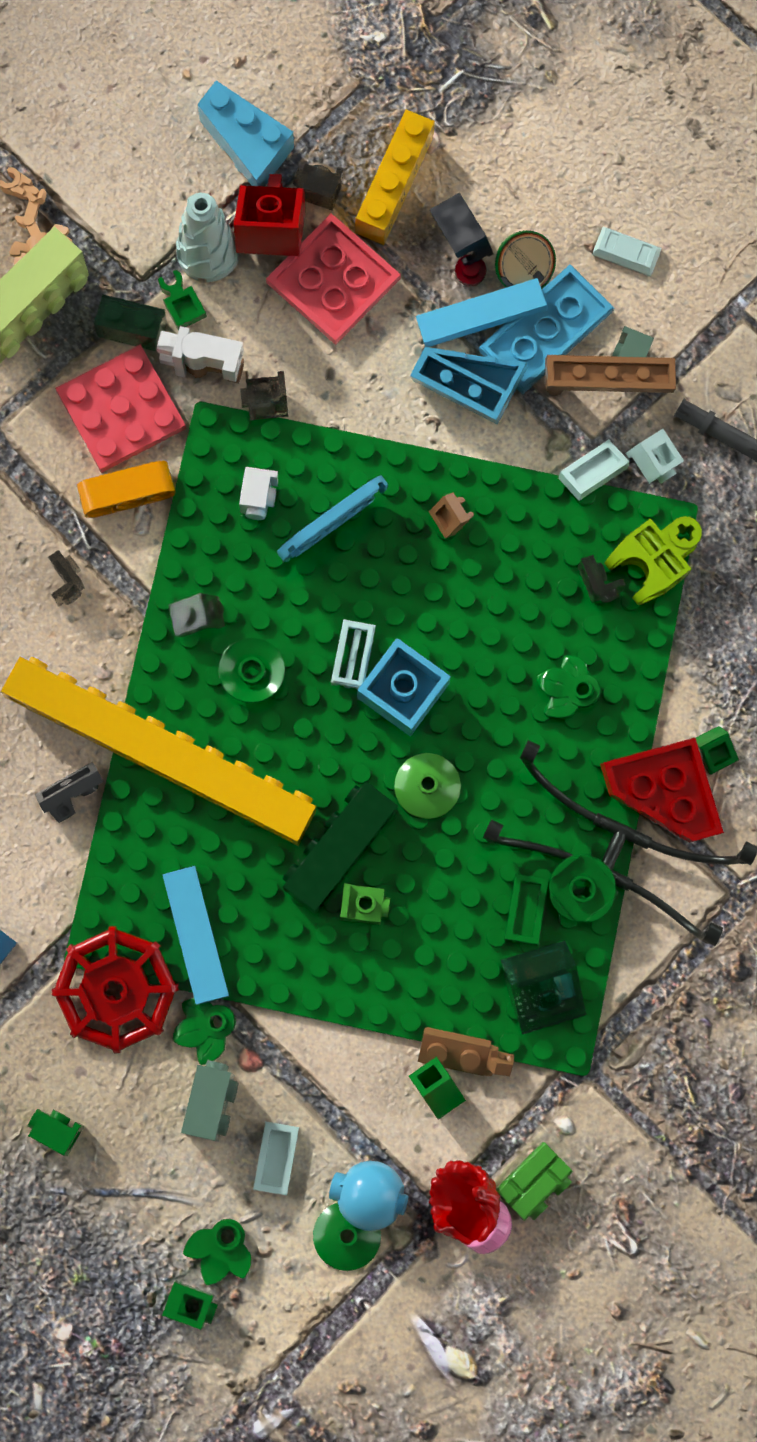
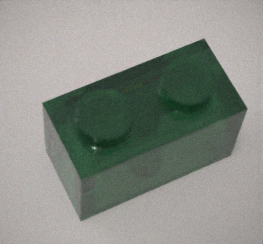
M102 294L94 326L99 338L135 347L141 344L142 348L157 352L160 333L166 330L167 319L165 309Z

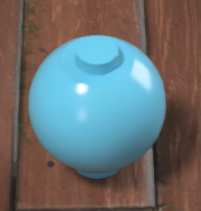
M378 1161L357 1163L346 1174L336 1172L329 1191V1199L338 1201L339 1210L346 1221L354 1227L366 1231H376L391 1225L397 1219L398 1214L404 1215L409 1198L408 1195L404 1194V1185L397 1172L390 1166Z

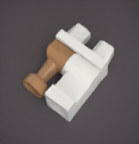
M180 326L178 334L161 331L157 345V352L160 353L159 361L161 364L174 366L176 376L185 378L188 372L194 375L195 378H201L207 372L223 374V379L239 384L244 367V358H242L244 353L243 342L200 332L190 333L189 328Z

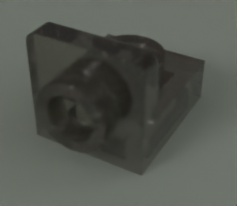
M594 555L580 560L578 569L592 603L601 600L604 604L620 597V592L623 591L626 585L624 579H619L605 585L604 582L607 581V575L602 563H596Z

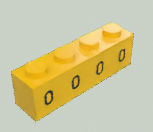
M407 109L405 110L355 218V234L382 245L385 244L433 139L434 120Z

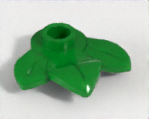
M565 655L562 660L561 669H547L537 677V682L541 689L551 696L544 713L552 718L571 717L580 707L586 708L594 705L601 694L598 681L589 675L586 663L576 656ZM581 686H589V691L587 694H578V690Z
M194 997L182 1003V1009L187 1018L176 1026L172 1039L180 1046L196 1047L199 1064L205 1065L207 1060L215 1061L224 1052L226 1037L234 1031L236 1018L233 1011L225 1005L213 1006L210 1002L196 1005ZM217 1015L223 1021L220 1028H216L213 1023Z
M223 1219L217 1222L212 1229L196 1231L184 1247L183 1254L185 1256L201 1259V1274L206 1285L221 1281L227 1276L229 1271L243 1279L246 1277L251 1266V1253L243 1244L245 1240L244 1229L239 1222L233 1219ZM229 1229L233 1231L235 1237L231 1243H226L222 1240L221 1236L224 1230Z

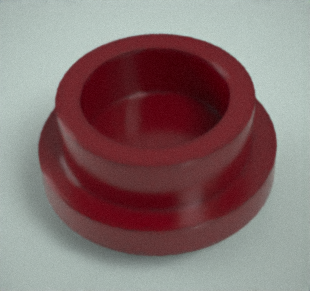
M469 255L461 257L455 265L457 280L466 286L480 284L486 276L487 268L485 262L480 259L471 265L465 266L461 260Z

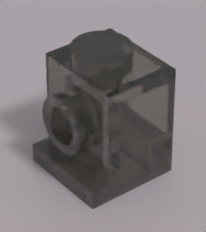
M305 164L304 168L299 167L297 169L293 186L305 189V202L333 211L343 185V170L337 168L334 174L322 165L311 166Z
M277 371L278 376L246 379L247 388H240L242 408L249 407L250 420L289 417L284 371Z

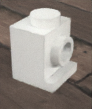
M245 467L239 506L240 512L246 514L247 518L264 520L268 507H274L276 488L271 486L278 487V471Z

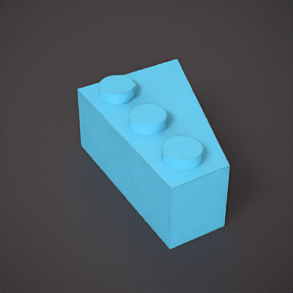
M218 81L214 82L198 103L200 122L220 148L228 154L237 170L245 176L252 186L265 187L268 183L269 174H275L294 149L293 131Z
M425 347L410 377L414 382L498 425L528 367L527 362L509 361L496 359V357H483L463 352Z

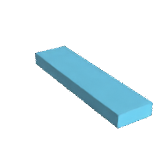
M538 278L417 315L416 320L425 347H431L546 311L547 304Z
M192 866L162 874L196 1005L229 997L196 867Z

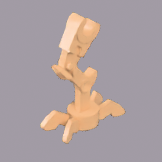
M8 167V175L14 181L12 183H5L0 180V189L5 194L29 201L25 215L15 216L17 224L26 228L31 236L26 243L15 241L11 246L9 254L11 257H15V265L47 234L45 232L41 233L35 222L39 207L45 203L47 193L44 188L39 191L33 185L32 180L17 169ZM54 224L65 236L69 234L68 227Z

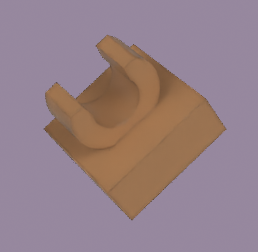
M454 492L443 496L429 511L445 539L454 536L474 516L473 512H465L462 507L465 499L463 497L457 498Z

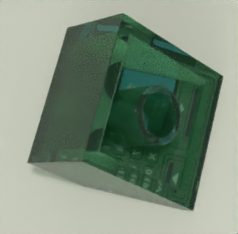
M565 940L500 960L507 990L522 1035L586 1015L577 966Z

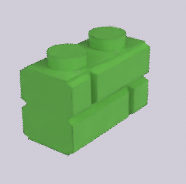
M541 1142L496 1190L503 1201L522 1220L525 1221L530 1216L534 1221L548 1207L544 1201L553 1192L559 1196L571 1184L572 1181L568 1176L573 1171L545 1142Z

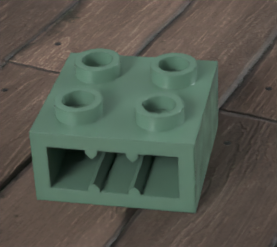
M207 1060L206 1066L197 1065L181 1133L217 1142L220 1135H227L231 1116L225 1115L228 1102L234 1103L239 1085L237 1081H233L234 1074L228 1072L229 1066Z

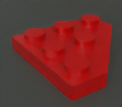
M696 738L600 764L610 797L690 843L724 833Z

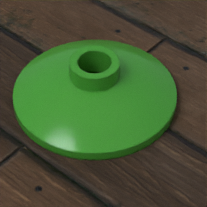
M423 753L409 758L402 764L396 774L394 789L399 804L406 812L417 818L434 819L445 815L454 807L460 795L461 783L459 774L450 761L437 754ZM429 778L433 780L434 787L430 790L424 789L421 784L424 779Z

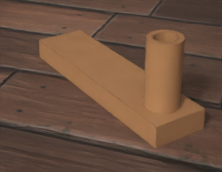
M547 355L545 358V386L547 392L553 396H558L563 391L674 393L676 390L675 358Z

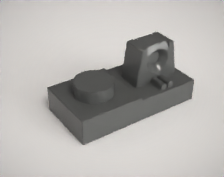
M91 762L36 793L35 796L43 812L49 811L56 821L60 823L76 813L71 802L72 797L75 798L79 795L87 796L96 791L99 787L98 784L104 781L94 763Z

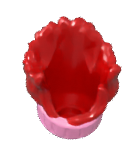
M461 1160L447 1162L444 1168L436 1170L437 1177L431 1179V1189L429 1191L431 1198L429 1204L432 1206L430 1212L435 1232L443 1233L445 1236L458 1240L479 1254H488L496 1251L508 1240L511 1234L512 1220L507 1206L500 1200L495 1181L489 1177L488 1173L481 1166H475Z

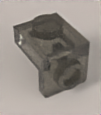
M57 550L48 559L65 584L53 592L51 596L57 606H61L63 603L69 605L81 596L82 593L80 591L85 589L77 575L81 570L70 555L64 558L61 552Z
M199 593L169 604L175 636L184 637L209 627L219 629L225 626L223 619L224 609L218 596Z

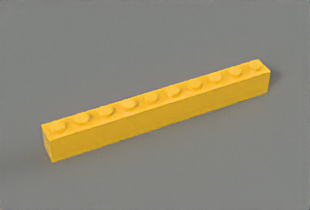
M19 657L1 689V693L5 698L299 846L316 813V806L311 804L313 799L310 796L297 790L294 794L282 789L284 784L275 778L266 775L262 779L252 774L254 769L247 764L237 760L235 764H232L223 759L224 754L211 746H206L204 750L194 745L195 739L181 731L173 734L164 729L165 724L151 716H148L145 720L135 715L136 709L124 702L118 701L117 705L105 700L107 695L94 687L89 686L85 690L77 686V680L74 677L61 671L58 675L48 671V665L37 658L30 657L28 661Z

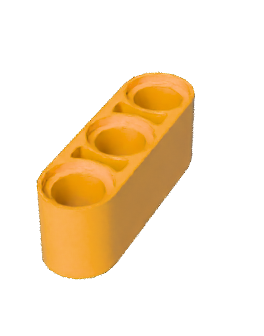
M167 461L150 462L85 479L77 484L81 505L86 518L101 517L171 498L176 494Z

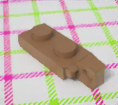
M427 1027L424 1029L418 1062L426 1064L437 1057L444 1068L480 1076H492L493 1074L510 1076L514 1064V1055L499 1052V1048L491 1045L490 1040Z

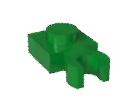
M174 270L175 284L167 285L162 277L158 278L160 290L170 296L163 299V302L179 331L180 326L188 327L207 316L193 287L190 286L183 290L182 275L178 270Z

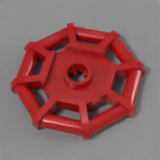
M109 926L107 931L76 945L70 944L66 949L68 953L56 986L52 988V996L56 997L71 1030L70 1035L74 1039L79 1037L111 1049L114 1054L121 1053V1050L153 1035L159 1036L164 1031L162 1028L174 994L179 989L160 952V944L156 941L152 943L117 930V926ZM117 944L143 953V955L137 961L118 955ZM109 945V956L93 963L85 957V955ZM148 959L160 982L159 985H150L142 968V965ZM79 963L85 968L84 977L79 987L71 988L70 984ZM110 981L123 986L124 990L120 992V999H116L114 995L108 996L106 994V990L110 988ZM150 993H160L151 1018L144 1012L145 1005ZM70 996H79L87 1015L82 1021ZM135 1018H138L145 1024L123 1035L120 1033V1025ZM92 1019L102 1021L112 1026V1035L87 1025Z

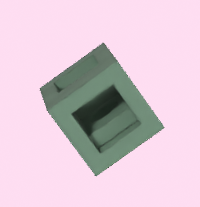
M624 326L612 356L647 357L654 338Z

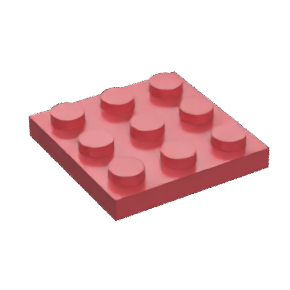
M331 213L301 243L300 256H288L266 278V283L336 345L401 279V274Z
M141 344L55 388L101 473L186 429L182 417Z

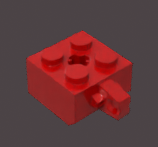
M269 174L267 187L240 185L234 219L236 253L300 256L306 213L305 189L283 187L282 174Z

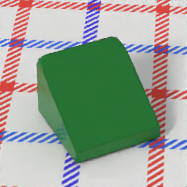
M715 727L696 737L703 764L710 775L739 761L729 733L722 727Z

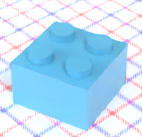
M396 638L357 690V698L411 736L448 687L451 676Z

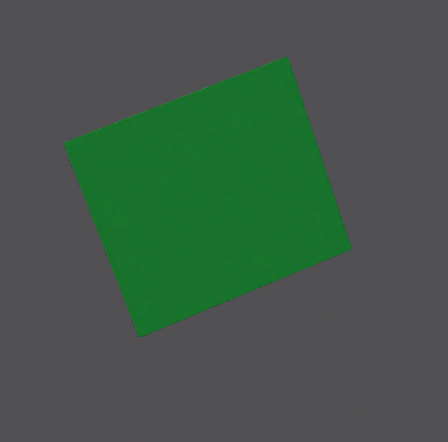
M197 402L193 410L175 487L176 494L172 499L125 703L136 709L135 715L145 720L148 716H151L163 722L165 730L173 734L181 731L195 739L194 745L204 750L206 746H211L224 754V760L235 764L236 760L243 762L254 769L252 774L262 779L266 775L275 778L284 784L282 789L294 794L297 790L310 796L313 799L311 804L316 806V813L299 846L113 753L67 948L70 944L76 945L107 931L109 926H117V930L152 943L156 941L160 944V952L175 984H178V989L193 993L162 874L195 866L229 997L222 998L223 1000L422 1042L425 1028L439 1029L490 1040L491 1045L499 1048V1052L513 1054L514 1062L579 1076L588 1075L591 1069L625 890L616 886L612 907L601 918L592 922H578L567 919L554 908L549 892V882L552 873L563 859L531 850L490 843L483 836L492 819L504 825L499 836L542 844L573 855L589 854L600 860L603 859L613 834L593 825L592 821L561 803L531 775L520 759L528 740L540 745L533 763L541 774L558 790L595 814L600 813L632 829H637L639 813L609 796L600 764L652 749L685 578L665 594L642 605H637L632 597L644 586L643 583L646 581L644 571L639 566L633 564L623 567L619 565L610 571L604 563L626 536L650 518L660 530H663L679 517L687 516L696 520L697 505L608 485H602L579 501L558 479L559 475L217 404ZM245 467L278 471V487L271 486L276 488L274 507H268L264 520L250 519L245 516L246 514L240 512L239 503ZM377 476H383L389 484L383 494L378 490L374 494L375 499H373L371 504L299 556L290 557L288 562H283L277 554V550L284 543L364 484ZM454 492L457 498L463 497L465 499V502L462 504L465 512H473L474 516L454 536L445 539L429 511L443 496ZM679 533L677 536L679 540L683 538L688 540L690 537L688 533L683 535ZM689 555L684 558V560L687 562V564H688ZM343 619L376 625L366 678L396 638L451 676L448 687L411 736L357 698V688L331 685ZM352 628L348 630L339 675L341 678L346 677L355 629ZM367 631L361 632L352 680L358 681ZM244 638L266 640L277 648L283 658L285 666L284 680L279 690L267 700L257 703L239 701L230 696L221 684L219 678L220 659L225 650L238 640ZM565 655L579 657L586 663L589 675L594 677L600 685L601 694L598 701L590 707H580L574 715L568 718H552L545 715L544 710L551 696L547 695L537 682L538 675L547 669H561L562 660ZM249 668L246 671V675L249 678H255L259 673L256 668ZM581 686L578 690V694H587L589 691V686ZM432 753L440 755L450 761L459 774L461 783L459 798L454 807L441 817L421 819L412 816L401 807L396 798L394 789L396 774L406 760L418 754ZM429 778L424 779L421 783L422 787L426 790L434 787L433 780ZM367 781L398 805L397 812L315 915L284 891L283 886L286 882L282 878L294 863L300 866L307 857L303 852L313 838L316 837L320 840L326 833L327 829L324 825L335 811L341 814L348 803L344 800L356 785L361 788ZM625 840L612 869L626 877L628 876L634 843ZM516 873L549 879L538 946L504 940ZM579 879L575 882L577 886L573 891L575 895L583 894L587 897L591 894L588 889L591 883L588 880L582 882ZM344 883L372 888L379 884L396 885L399 892L406 894L405 908L395 906L389 912V921L393 925H404L403 949L398 940L391 938L383 943L382 951L369 950L371 924L340 920ZM363 898L360 900L359 905L362 909L367 910L372 907V901L369 898ZM117 944L118 955L128 957L134 961H137L143 955V953ZM109 945L85 955V957L93 963L109 956ZM66 950V953H65L64 961H65L66 956H67V953H68L67 950ZM148 959L142 965V968L149 983L159 985L160 982ZM78 963L77 969L85 970V968ZM570 968L578 996L542 1007L534 978ZM567 1007H575V1009L566 1011L553 1016L551 1015L552 1013H555L554 1011L559 1012L568 1009ZM537 1014L536 1017L523 1020V1018L528 1017L527 1015L532 1016Z

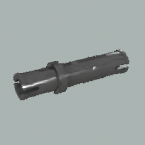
M684 398L674 417H678L696 427L701 435L706 433L757 462V439L715 417V412L710 410L708 413L690 403L687 399Z

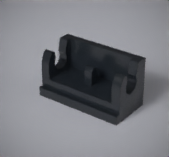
M460 193L429 209L457 258L473 251L471 255L461 260L465 266L494 254L487 236Z

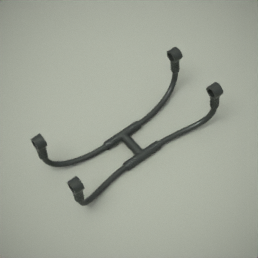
M528 740L520 759L531 775L561 803L592 821L593 825L613 834L602 861L611 869L615 877V885L623 890H631L672 917L695 937L706 944L715 946L722 934L723 927L710 922L704 932L659 897L633 883V879L612 869L625 840L642 848H650L669 856L721 865L739 863L751 865L757 855V846L746 841L737 856H712L686 852L657 843L652 840V837L600 813L595 814L563 794L534 765L533 761L540 745ZM492 819L483 836L490 843L540 852L563 860L573 856L571 853L542 844L499 836L504 825Z

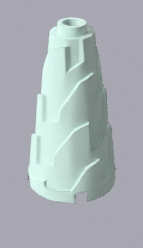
M196 193L187 198V207L181 216L182 222L179 225V237L176 241L177 259L182 270L191 278L199 281L198 278L206 279L207 282L218 281L228 276L239 261V253H236L234 231L229 226L223 210L218 207L215 199L207 193Z

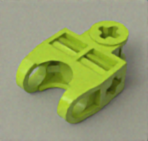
M683 516L675 519L663 530H660L650 518L626 536L604 564L610 571L619 565L623 567L628 564L637 565L644 571L646 581L643 583L644 586L632 597L637 605H642L665 594L689 575L691 567L684 558L696 549L702 536L701 526L695 519ZM679 533L682 535L688 533L690 535L688 540L686 538L681 540L677 538Z

